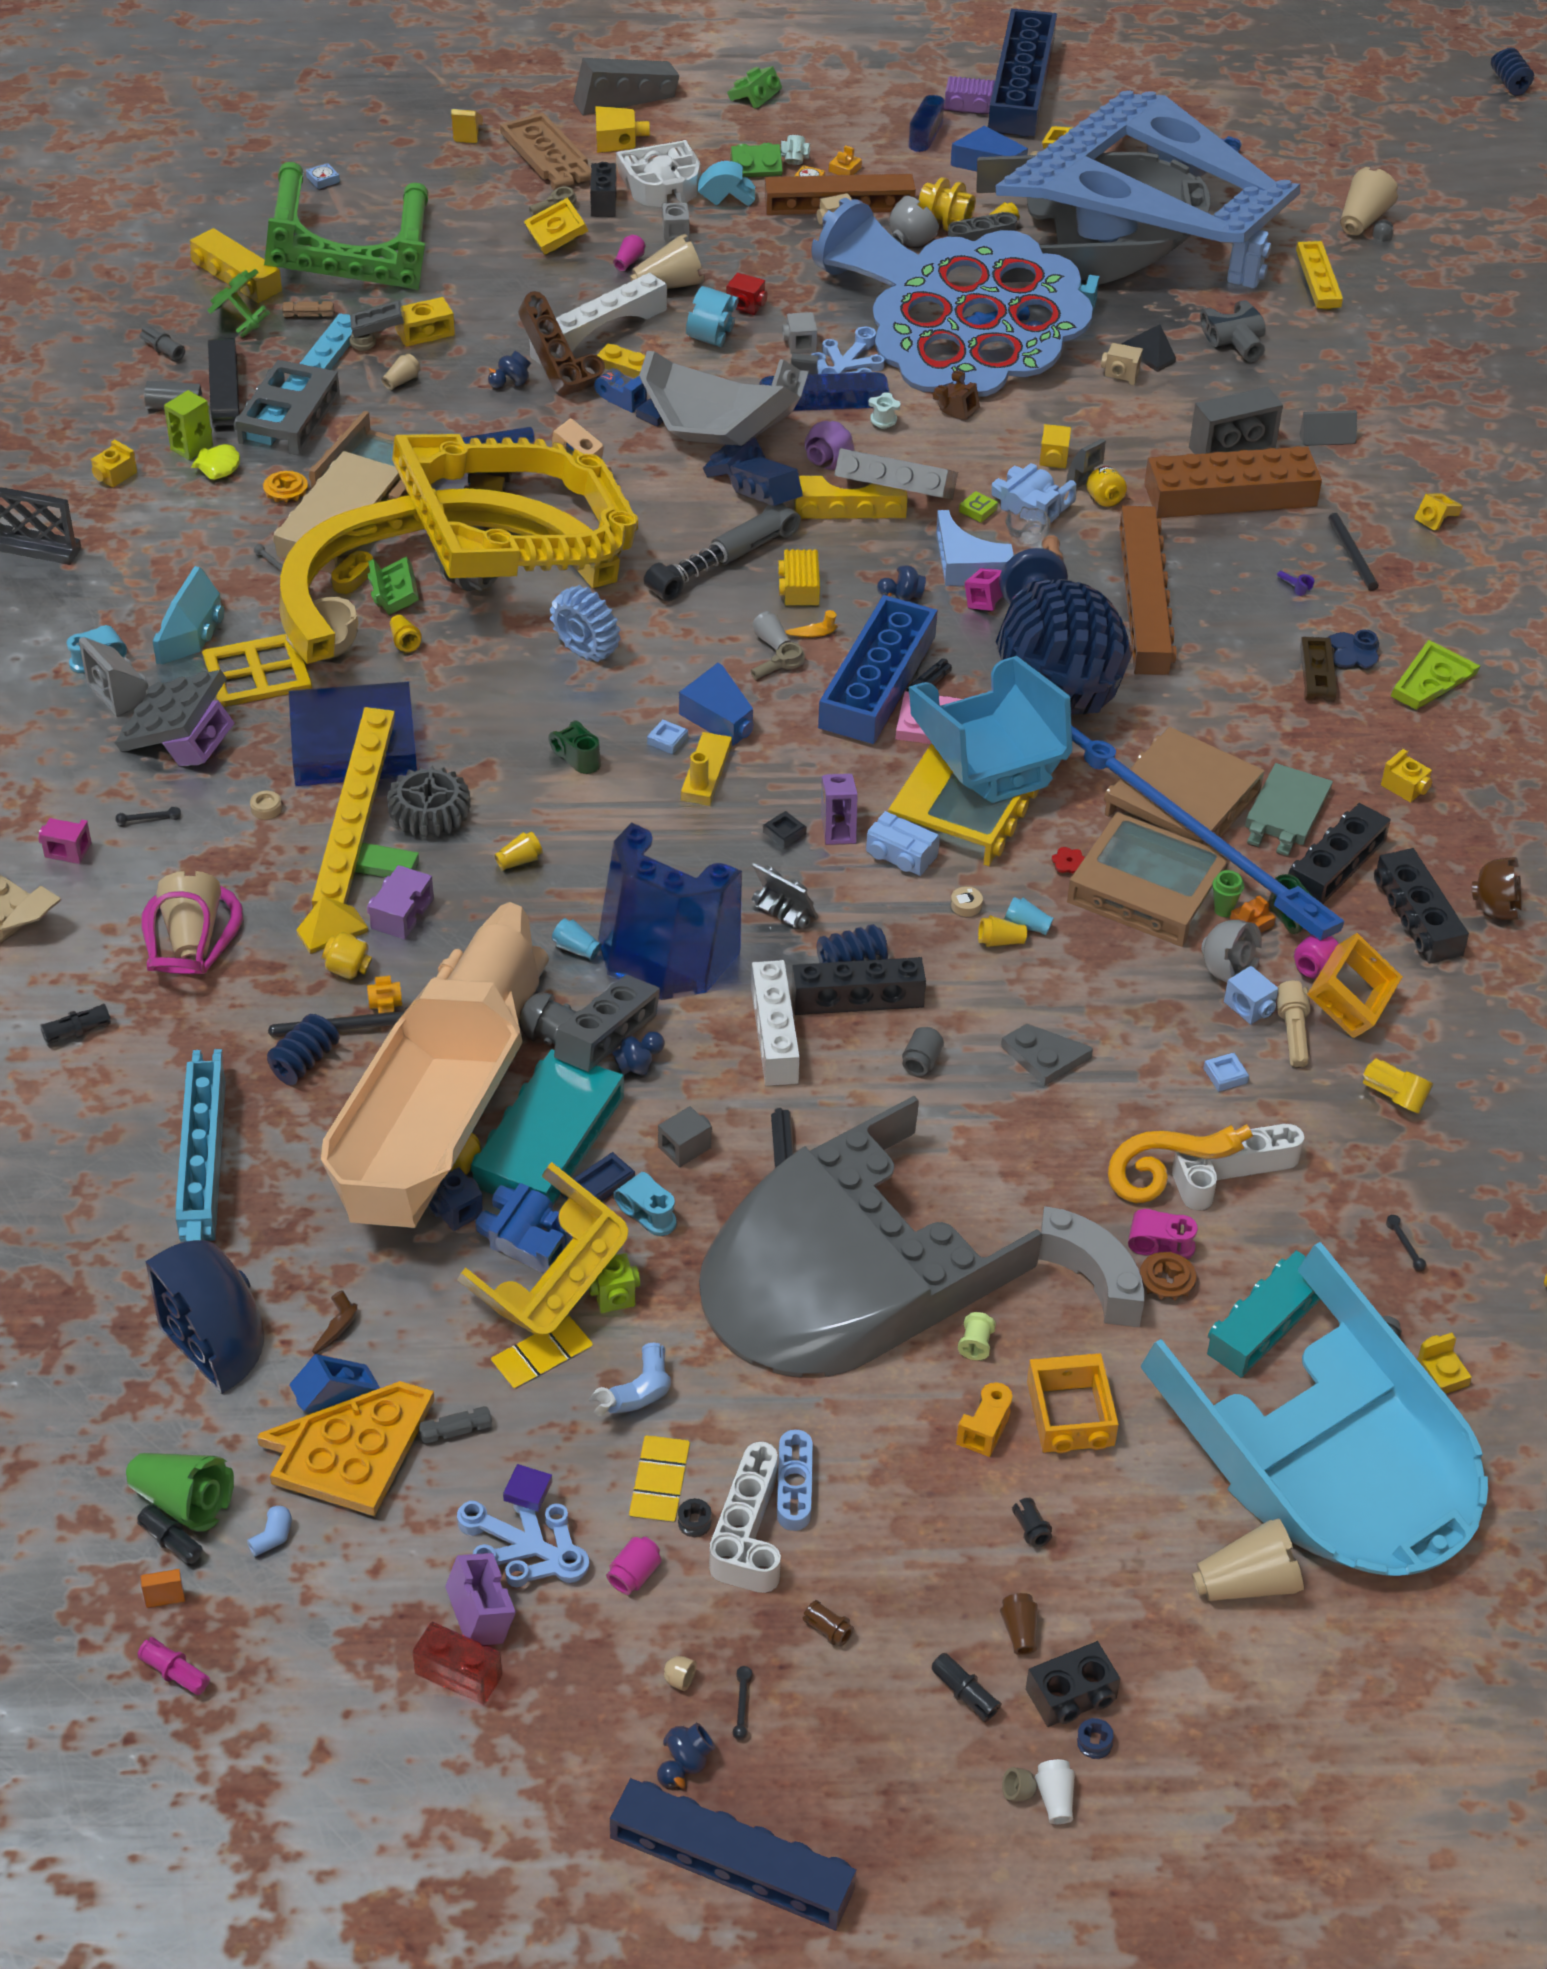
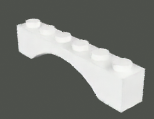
M648 273L557 317L556 320L571 351L573 352L579 343L593 330L610 320L624 316H638L650 319L666 311L667 284L653 274ZM539 329L543 334L549 335L545 329ZM529 338L530 358L542 365ZM551 352L552 356L560 358L557 353Z

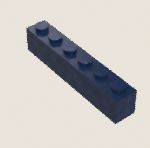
M630 1778L610 1817V1839L834 1931L837 1930L855 1890L857 1869L852 1868L843 1859L838 1857L828 1858L815 1853L810 1847L801 1842H788L778 1838L764 1827L755 1826L753 1828L737 1821L735 1817L727 1812L711 1811L701 1807L692 1798L674 1796L664 1792L658 1785L649 1781L640 1782Z

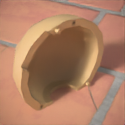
M324 597L313 601L319 613L335 632L334 657L324 660H331L345 653L357 636L359 624L355 606L349 600L340 597ZM286 635V640L292 646V648L298 653V651L295 649V647L289 640L288 636Z

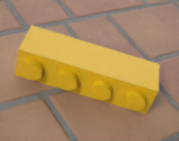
M212 228L190 239L192 262L227 284L244 270H247L249 273L257 269L259 273L240 290L241 293L255 302L260 303L282 291L279 268L264 265L265 260L218 230Z

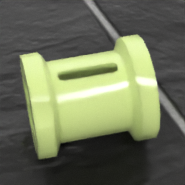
M972 1312L964 1319L966 1330L964 1337L958 1343V1351L968 1359L983 1360L989 1356L990 1346L988 1342L990 1334L995 1332L996 1322L985 1313Z

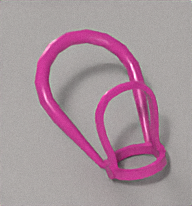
M220 885V900L224 901L230 909V920L205 962L202 961L210 928V911L206 902L200 896L184 891L168 892L158 899L156 895L153 896L141 913V929L149 955L147 971L173 974L206 973L236 936L243 923V907L235 894ZM172 898L192 899L197 901L203 910L204 922L197 948L196 961L182 958H157L155 919L158 909L166 900Z

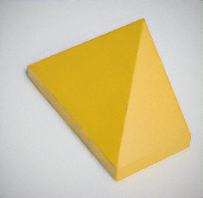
M322 896L296 929V932L308 952L312 954L324 949L331 936L336 937L338 934L345 932L356 937L369 932L355 907Z

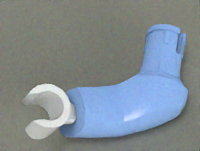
M648 1343L642 1347L643 1373L633 1382L614 1386L610 1389L600 1387L595 1390L589 1401L597 1400L602 1403L594 1411L597 1416H603L607 1411L609 1413L635 1411L667 1394L671 1386V1377L665 1372V1347L663 1345L660 1346V1343Z

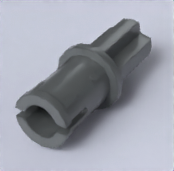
M144 326L142 328L140 338L152 345L156 352H162L174 361H179L184 357L185 347L173 341L169 334L160 333L152 327Z

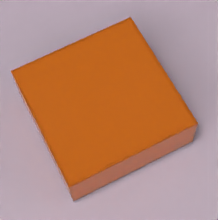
M180 1569L140 1576L146 1608L185 1602Z

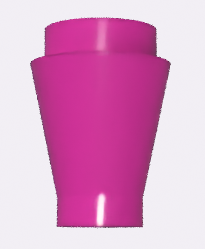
M629 235L623 239L618 254L613 261L616 269L625 271L644 255L646 245L642 238L637 235Z

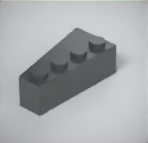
M582 58L573 102L582 115L596 113V106L623 108L675 97L680 75L669 61Z

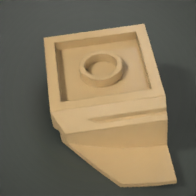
M0 875V943L26 924L39 921L61 901V898L43 886H39L30 894Z

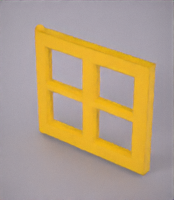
M286 634L204 649L202 651L208 672L220 670L217 659L241 654L246 656L249 667L223 673L227 678L226 680L252 675L256 688L228 694L224 683L216 695L217 700H219L223 707L312 690V684L303 658L288 643ZM285 646L289 659L261 664L257 651ZM289 667L293 668L296 681L268 685L264 672Z

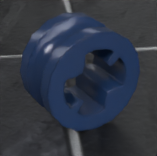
M1099 1718L1085 1720L1078 1729L1077 1746L1080 1752L1091 1759L1106 1757L1113 1747V1730L1111 1726ZM1092 1733L1100 1734L1099 1744L1090 1743Z

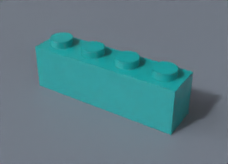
M1296 1250L1287 1260L1284 1258L1279 1260L1273 1268L1271 1275L1266 1280L1260 1279L1244 1301L1242 1299L1238 1300L1232 1307L1229 1316L1223 1322L1218 1320L1214 1323L1208 1333L1210 1341L1207 1355L1242 1378L1321 1300L1298 1271V1268L1306 1258L1305 1255Z

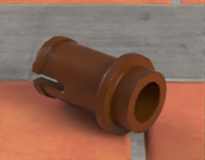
M818 1600L810 1603L804 1612L803 1621L827 1636L830 1644L842 1646L850 1639L854 1627L850 1624L848 1617H839L823 1606Z

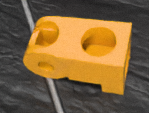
M994 1382L983 1387L979 1407L974 1417L963 1414L958 1424L956 1445L987 1457L991 1456L1010 1417V1405L1013 1395L1008 1386Z

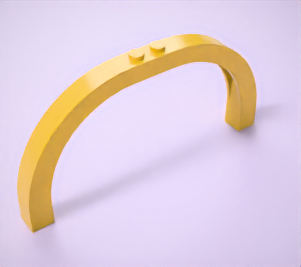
M484 489L436 490L439 503L443 504L444 514L448 522H462L470 526L497 528L523 536L566 535L593 531L573 516L553 506L524 496ZM409 495L362 506L330 517L306 532L289 551L280 575L279 612L286 635L307 664L334 657L335 632L319 613L310 597L308 589L312 580L328 562L350 549L371 542L424 530L425 527ZM615 555L610 563L606 564L604 561H601L599 567L591 568L589 564H585L583 570L577 571L592 588L617 582L620 559Z

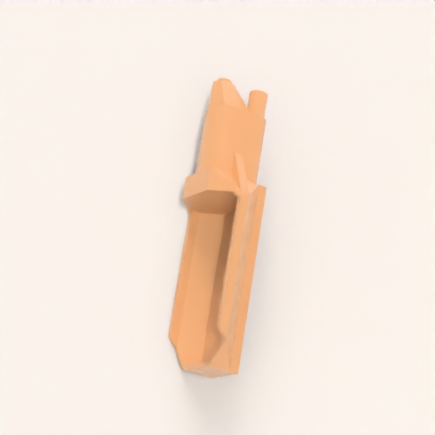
M512 902L501 905L477 930L464 953L460 949H454L450 956L441 962L438 967L437 977L429 981L395 1023L324 1137L321 1161L347 1211L350 1223L416 1227L441 1181L454 1165L522 1044L518 1024L521 1010L525 1002L536 991L539 985V977L549 961V956L544 949L532 946L529 918L522 906Z

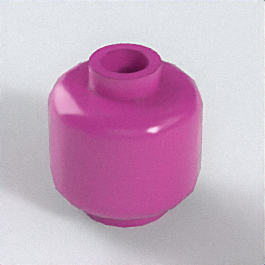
M1311 934L1304 939L1294 952V960L1299 972L1311 979H1317L1335 947L1339 944L1337 940L1329 936L1320 941Z

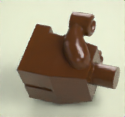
M956 370L951 375L952 380L956 381V384L938 385L934 390L933 399L938 401V406L944 413L953 418L966 420L980 408L977 383L970 382L968 385H965V373Z

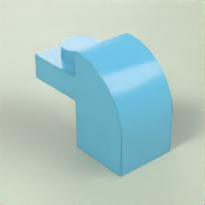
M717 162L711 165L698 179V192L716 206L729 193L748 207L755 201V186L750 179L742 177L743 166L736 162Z

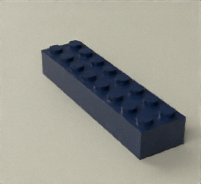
M1011 8L990 101L988 128L1000 134L1036 135L1055 40L1057 13Z

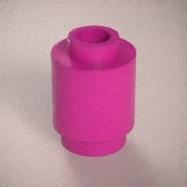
M632 1537L609 1565L610 1571L606 1574V1577L610 1584L626 1595H630L633 1590H639L662 1561L657 1544L647 1537Z

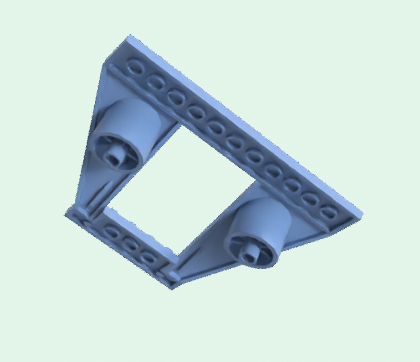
M1133 91L1120 92L1117 97L1110 99L1106 105L1101 106L1098 111L1090 114L1087 119L1080 121L1076 127L1069 129L1068 133L1060 136L1057 141L1049 144L1046 149L1038 152L1034 158L1027 160V163L1016 168V171L1005 176V179L996 185L997 196L1044 198L1076 206L1078 234L1084 238L1098 239L1103 243L1114 242L1120 237L1132 234L1138 229V222L1219 242L1245 243L1300 194V184L1291 183L1290 180L1275 182L1165 95H1156V92L1134 94ZM1125 135H1128L1146 143L1147 153L1159 155L1160 160L1171 163L1174 159L1190 168L1189 172L1195 177H1201L1208 172L1243 190L1218 212L1211 215L1094 159Z

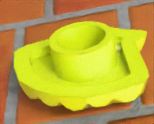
M229 444L218 445L209 450L203 448L199 451V455L191 468H199L208 478L215 480L232 474L240 464V455L235 447Z

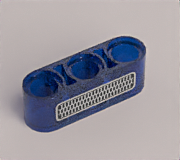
M928 95L922 100L909 125L908 147L911 150L923 152L930 148L943 124L945 103L943 97Z

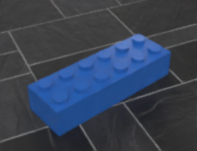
M883 595L819 701L818 728L874 744L936 637L938 610Z

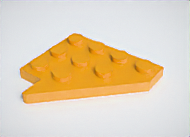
M399 1381L259 1433L257 1437L259 1446L282 1453L270 1474L271 1484L375 1516L419 1431V1424L425 1420L435 1400L434 1391Z

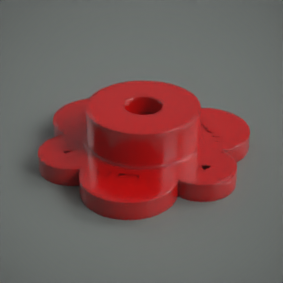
M1061 847L1057 850V854L1052 855L1051 860L1055 863V869L1058 872L1075 873L1085 857L1082 856V851L1079 849L1071 850L1068 847Z

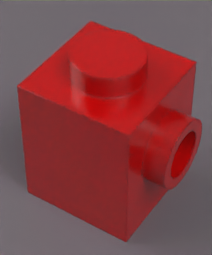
M737 272L726 285V293L738 297L735 309L737 311L755 315L760 307L766 304L768 293L765 291V280Z

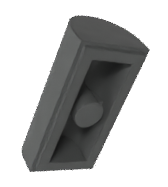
M147 381L144 393L146 409L164 410L166 403L187 390L203 397L201 385Z

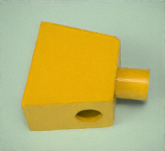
M596 106L597 153L636 148L635 136H650L649 121H635L633 109Z

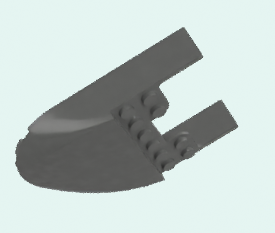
M1144 152L1102 153L1094 159L1209 213L1210 193L1205 182L1200 176L1195 177L1191 174L1188 166L1174 159L1170 163L1160 160L1157 154ZM1036 155L978 157L977 193H996V185L1004 180L1005 176L1012 174L1016 171V168L1023 166L1027 163V160L1034 158ZM1027 197L1028 212L1032 217L1039 220L1054 218L1058 244L1039 245L1042 253L1056 254L1071 260L1078 268L1081 280H1086L1087 282L1089 275L1099 276L1098 285L1126 277L1151 265L1191 236V234L1138 222V229L1132 234L1120 237L1114 242L1103 243L1098 239L1084 238L1078 234L1076 206L1044 198ZM1025 268L1009 269L1001 277L1002 283L1033 282L1035 280L1034 273Z
M912 1096L810 1151L806 1146L802 1147L770 1172L736 1207L710 1245L704 1257L699 1278L701 1306L705 1318L716 1336L727 1348L751 1364L755 1361L773 1368V1373L786 1376L802 1377L803 1373H824L825 1376H832L856 1369L1035 1268L1038 1263L1042 1233L1036 1229L992 1255L981 1257L949 1224L935 1222L917 1232L909 1226L876 1189V1186L887 1181L894 1173V1163L884 1150L912 1136L916 1131L919 1100Z

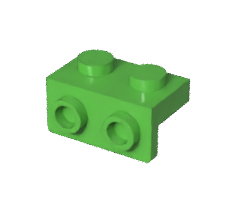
M773 66L764 69L755 67L746 72V77L736 80L733 83L734 87L727 94L731 101L748 96L755 109L759 108L781 90L782 85Z
M763 143L753 146L747 144L731 146L730 161L743 166V178L782 176L780 144Z
M407 556L383 569L380 568L374 559L368 561L370 568L368 578L373 586L371 596L378 607L382 606L390 615L402 608L409 607L419 600L413 566Z

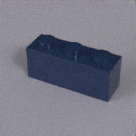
M760 456L731 466L732 475L730 479L736 493L773 506L803 496L799 473L796 468Z

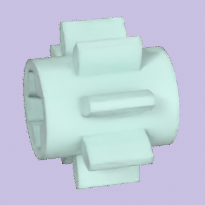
M789 135L787 142L781 141V157H785L786 163L801 165L803 164V158L809 159L810 144L805 143V137Z

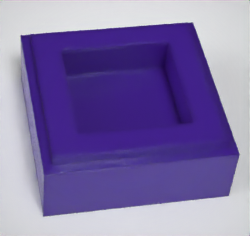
M517 1464L503 1492V1501L539 1512L553 1482L552 1474Z

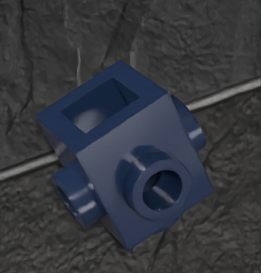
M458 1167L448 1172L429 1202V1207L436 1217L441 1216L449 1227L455 1231L477 1219L483 1211L482 1193L475 1179L467 1177Z

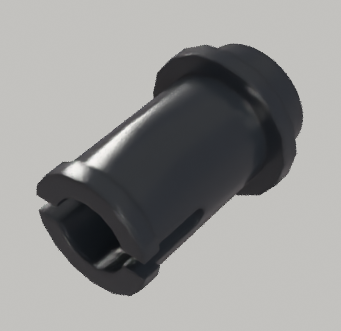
M1032 1498L1019 1500L1024 1510H1021L1019 1505L1015 1503L1012 1507V1512L1024 1530L1023 1538L1026 1543L1031 1544L1033 1547L1046 1545L1052 1538V1526L1049 1522L1043 1520Z

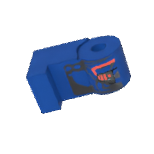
M613 368L595 380L594 386L599 396L631 413L647 401V390L639 376L631 379Z

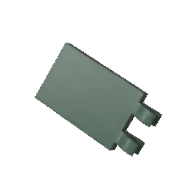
M1275 763L1246 818L1245 827L1250 828L1249 832H1251L1247 843L1259 847L1266 833L1279 838L1280 844L1276 853L1289 856L1294 843L1304 845L1332 789L1333 781Z

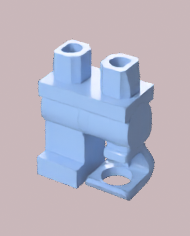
M1030 463L1024 469L1014 465L1007 473V482L998 478L992 483V496L1001 500L1002 510L1007 512L1010 510L1012 513L1045 528L1060 513L1075 502L1076 483L1073 480H1069L1059 488V486L1054 485V480L1047 471L1037 470V465ZM1069 491L1067 499L1064 500L1066 493Z

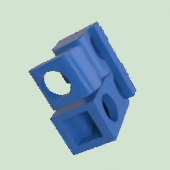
M522 1183L518 1185L516 1190L500 1185L494 1193L492 1203L493 1207L500 1209L501 1212L497 1216L484 1210L475 1222L476 1231L489 1239L492 1250L499 1253L501 1251L505 1255L543 1274L573 1239L560 1226L558 1220L559 1212H553L551 1200L538 1191L530 1190L529 1186Z

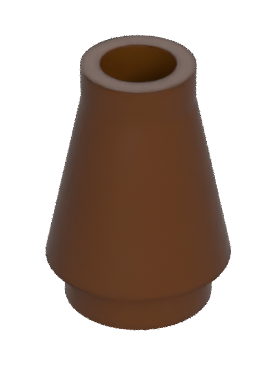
M1027 1593L1009 1595L1002 1600L1003 1607H1001L1000 1613L1013 1644L1014 1653L1017 1655L1031 1654L1037 1650L1038 1604L1033 1602V1596Z

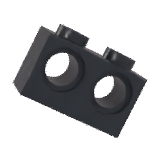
M591 163V217H616V163Z
M1096 1641L1029 1668L1025 1690L1046 1726L1050 1727L1057 1723H1070L1078 1718L1081 1713L1094 1708L1101 1710L1111 1705L1117 1699L1121 1678L1100 1643ZM1085 1678H1094L1099 1682H1090ZM1051 1692H1059L1064 1696H1055Z

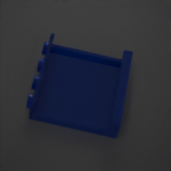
M409 681L289 691L292 763L295 786L344 782L364 707L395 711V722L379 779L398 778V775L406 776L408 770L416 772L417 761Z

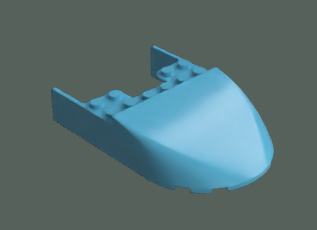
M1321 1242L1312 1247L1298 1268V1271L1339 1321V1327L1309 1345L1303 1352L1302 1364L1317 1384L1267 1416H1264L1248 1397L1241 1394L1230 1395L1213 1405L1164 1341L1160 1339L1153 1344L1141 1364L1142 1370L1231 1483L1227 1490L1263 1523L1270 1519L1279 1518L1287 1531L1290 1541L1332 1562L1361 1571L1380 1575L1401 1576L1425 1572L1447 1562L1461 1551L1478 1529L1483 1508L1487 1503L1488 1477L1484 1476L1481 1461L1483 1453L1474 1432L1455 1405Z

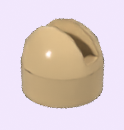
M676 1656L668 1660L664 1668V1677L667 1683L677 1689L686 1691L694 1678L697 1666L696 1661L682 1656Z

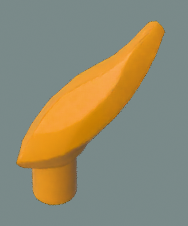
M827 610L823 622L785 630L787 635L807 638L828 635L838 628V625L834 624L837 614L832 610Z

